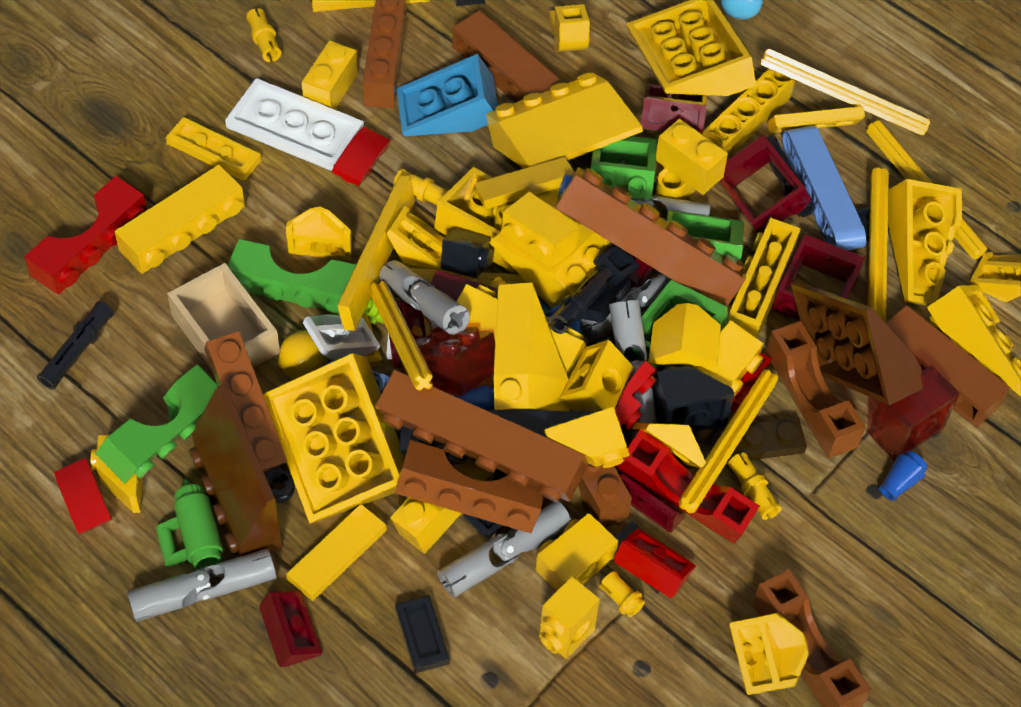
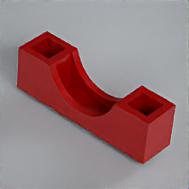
M117 176L112 178L93 195L98 217L87 231L70 238L47 236L24 256L30 276L57 295L67 287L72 286L84 271L90 266H94L112 246L117 245L114 231L147 211L143 193Z
M641 429L628 447L630 456L624 457V461L616 468L733 544L742 536L760 505L731 487L713 484L694 513H688L685 509H681L679 501L695 474L678 462L669 447Z

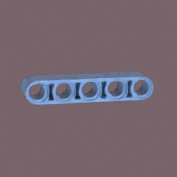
M811 125L784 131L782 143L785 154L797 176L803 178L806 184V190L816 206L813 216L825 242L847 251L864 248L866 245L864 226L817 126Z

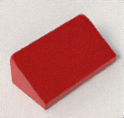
M639 528L635 529L621 542L614 557L616 564L669 598H673L696 568L693 562Z

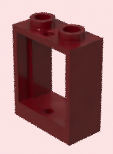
M646 83L641 117L642 129L666 131L678 119H681L703 135L707 95L679 94L677 98H673L672 94L665 93L661 85Z
M764 135L727 160L724 177L718 182L757 235L759 232L764 233L770 218L782 222L789 216L803 211L806 205L812 201L804 185ZM769 162H772L794 191L755 217L734 187Z
M805 234L777 290L772 309L781 312L787 317H794L800 320L794 294L790 290L792 288L791 283L795 282L802 265L845 281L846 283L840 297L849 299L859 278L865 257Z

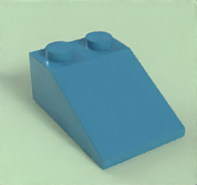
M478 54L397 88L401 129L404 136L475 131L488 125L486 113L494 111L498 106L494 77Z

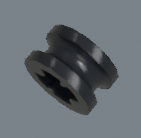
M273 468L265 473L275 502L283 503L288 501L293 496L295 488L291 473L284 468ZM279 481L282 484L284 481L285 488L278 490L275 487L273 490L272 483Z

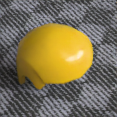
M299 330L290 334L284 339L280 347L278 366L281 372L291 380L304 376L329 363V358L321 354L307 330Z

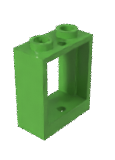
M630 136L596 149L592 155L591 170L603 177L602 182L610 187L623 186L624 190L632 196L631 198L651 200L655 176L657 139Z
M668 210L667 222L670 223L673 220L680 223L688 230L687 234L696 240L699 238L706 239L716 247L715 251L724 257L731 255L741 261L744 221Z
M670 280L642 315L648 362L651 346L649 342L652 337L653 323L677 304L691 303L698 305L721 324V331L729 323L727 306ZM632 348L636 360L642 361L639 351ZM652 365V366L655 367V368H657L659 371H662L663 369L668 368V367L675 366V367L680 368V367H685L686 365Z

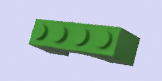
M239 239L227 266L248 293L265 296L274 301L283 300L297 303L302 307H315L328 310L333 314H339L337 305L356 264L332 259L317 271L295 274L281 269L273 261L270 246Z
M198 364L179 378L163 397L169 415L167 424L149 426L130 418L106 438L95 454L124 484L135 475L141 479L155 466L152 460L157 456L163 460L178 446L175 442L178 438L181 437L185 441L192 435L197 422L201 418L218 385Z

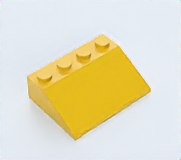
M689 0L626 23L629 33L666 94L729 96L756 86L752 57L714 0Z
M595 73L582 74L578 76V80L570 83L555 84L551 86V90L543 93L528 94L521 101L513 104L504 103L498 105L494 111L486 113L493 147L524 169L565 157L568 161L643 132L642 125L611 84Z
M560 188L537 194L536 196L555 208ZM569 216L567 217L580 225L577 247L552 269L542 262L535 260L530 254L514 243L509 242L501 235V231L489 242L527 283H533L536 293L551 309L560 305L567 295H572L591 276L594 270L598 268L593 261L597 256L614 245Z
M352 353L263 394L285 453L287 465L310 524L351 510L360 504L364 505L384 498L395 492L404 455L400 451V442L395 429L381 421L383 417L375 407L381 393L366 356Z

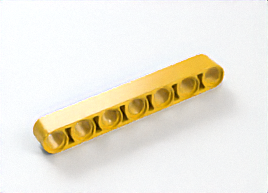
M768 69L756 80V86L748 88L703 131V136L726 151L728 159L791 98L795 80ZM664 168L658 175L655 196L686 200L696 189L667 168ZM656 201V203L660 207L667 209L665 204H663L660 201Z

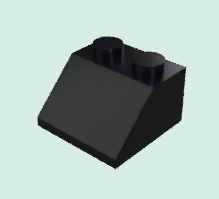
M672 366L656 373L655 379L657 381L654 384L653 396L657 423L689 425L691 431L727 426L734 398L733 388L691 366L680 368Z

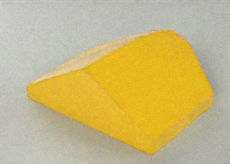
M404 206L386 233L403 264L424 269L440 270L442 240L444 237L422 219L408 212L410 209Z
M323 207L310 208L287 222L286 235L289 254L352 261L351 230L330 210Z
M985 252L969 281L970 285H979L982 292L1005 303L1021 296V254L993 255L992 252Z
M691 303L677 304L653 323L649 363L652 365L718 366L721 324L698 305Z
M635 422L632 427L637 432L641 429L669 447L672 454L680 458L681 462L687 466L703 468L706 461L689 425Z
M779 613L729 623L747 695L796 685L809 656L807 641L802 631Z

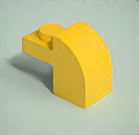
M584 4L555 7V10L549 11V21L554 34V48L556 52L585 50L588 48L590 20Z

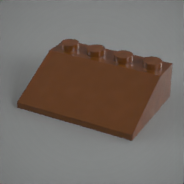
M798 281L791 283L800 321H802L817 346L818 363L824 378L887 405H891L924 389L921 380L922 369L916 357L872 307Z
M225 383L218 385L192 432L194 448L189 449L190 456L195 468L202 467L205 476L201 477V482L208 497L214 495L217 502L212 507L218 524H226L229 533L224 534L230 553H238L240 557L268 548L269 553L272 554L282 550L275 498Z

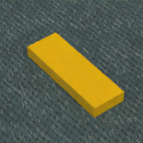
M864 106L775 115L767 122L768 131L779 133L815 125L817 128L855 125L865 117Z
M185 117L166 136L168 145L213 167L220 165L228 174L242 181H245L262 161L260 153Z
M562 157L474 183L476 194L486 210L517 201L528 192L537 195L560 188L564 175L572 176L575 172L567 159Z
M360 504L286 574L287 580L311 601H314L387 531L386 524Z

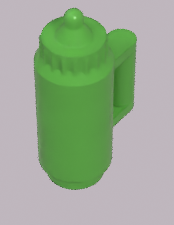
M184 480L182 482L183 487L175 492L174 508L177 517L157 525L156 532L165 566L172 567L188 560L198 570L220 563L222 561L223 548L209 497L205 495L200 485L191 484L189 480ZM180 528L185 549L176 552L171 532Z

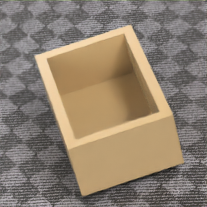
M226 263L167 293L172 317L210 369L211 366L204 350L206 342L240 331L253 368L279 354L277 330Z

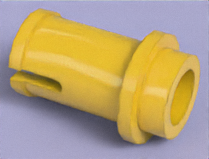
M616 571L609 573L601 581L602 584L599 585V588L620 607L619 612L622 615L627 614L629 617H632L644 606L645 602L641 599V592H634Z

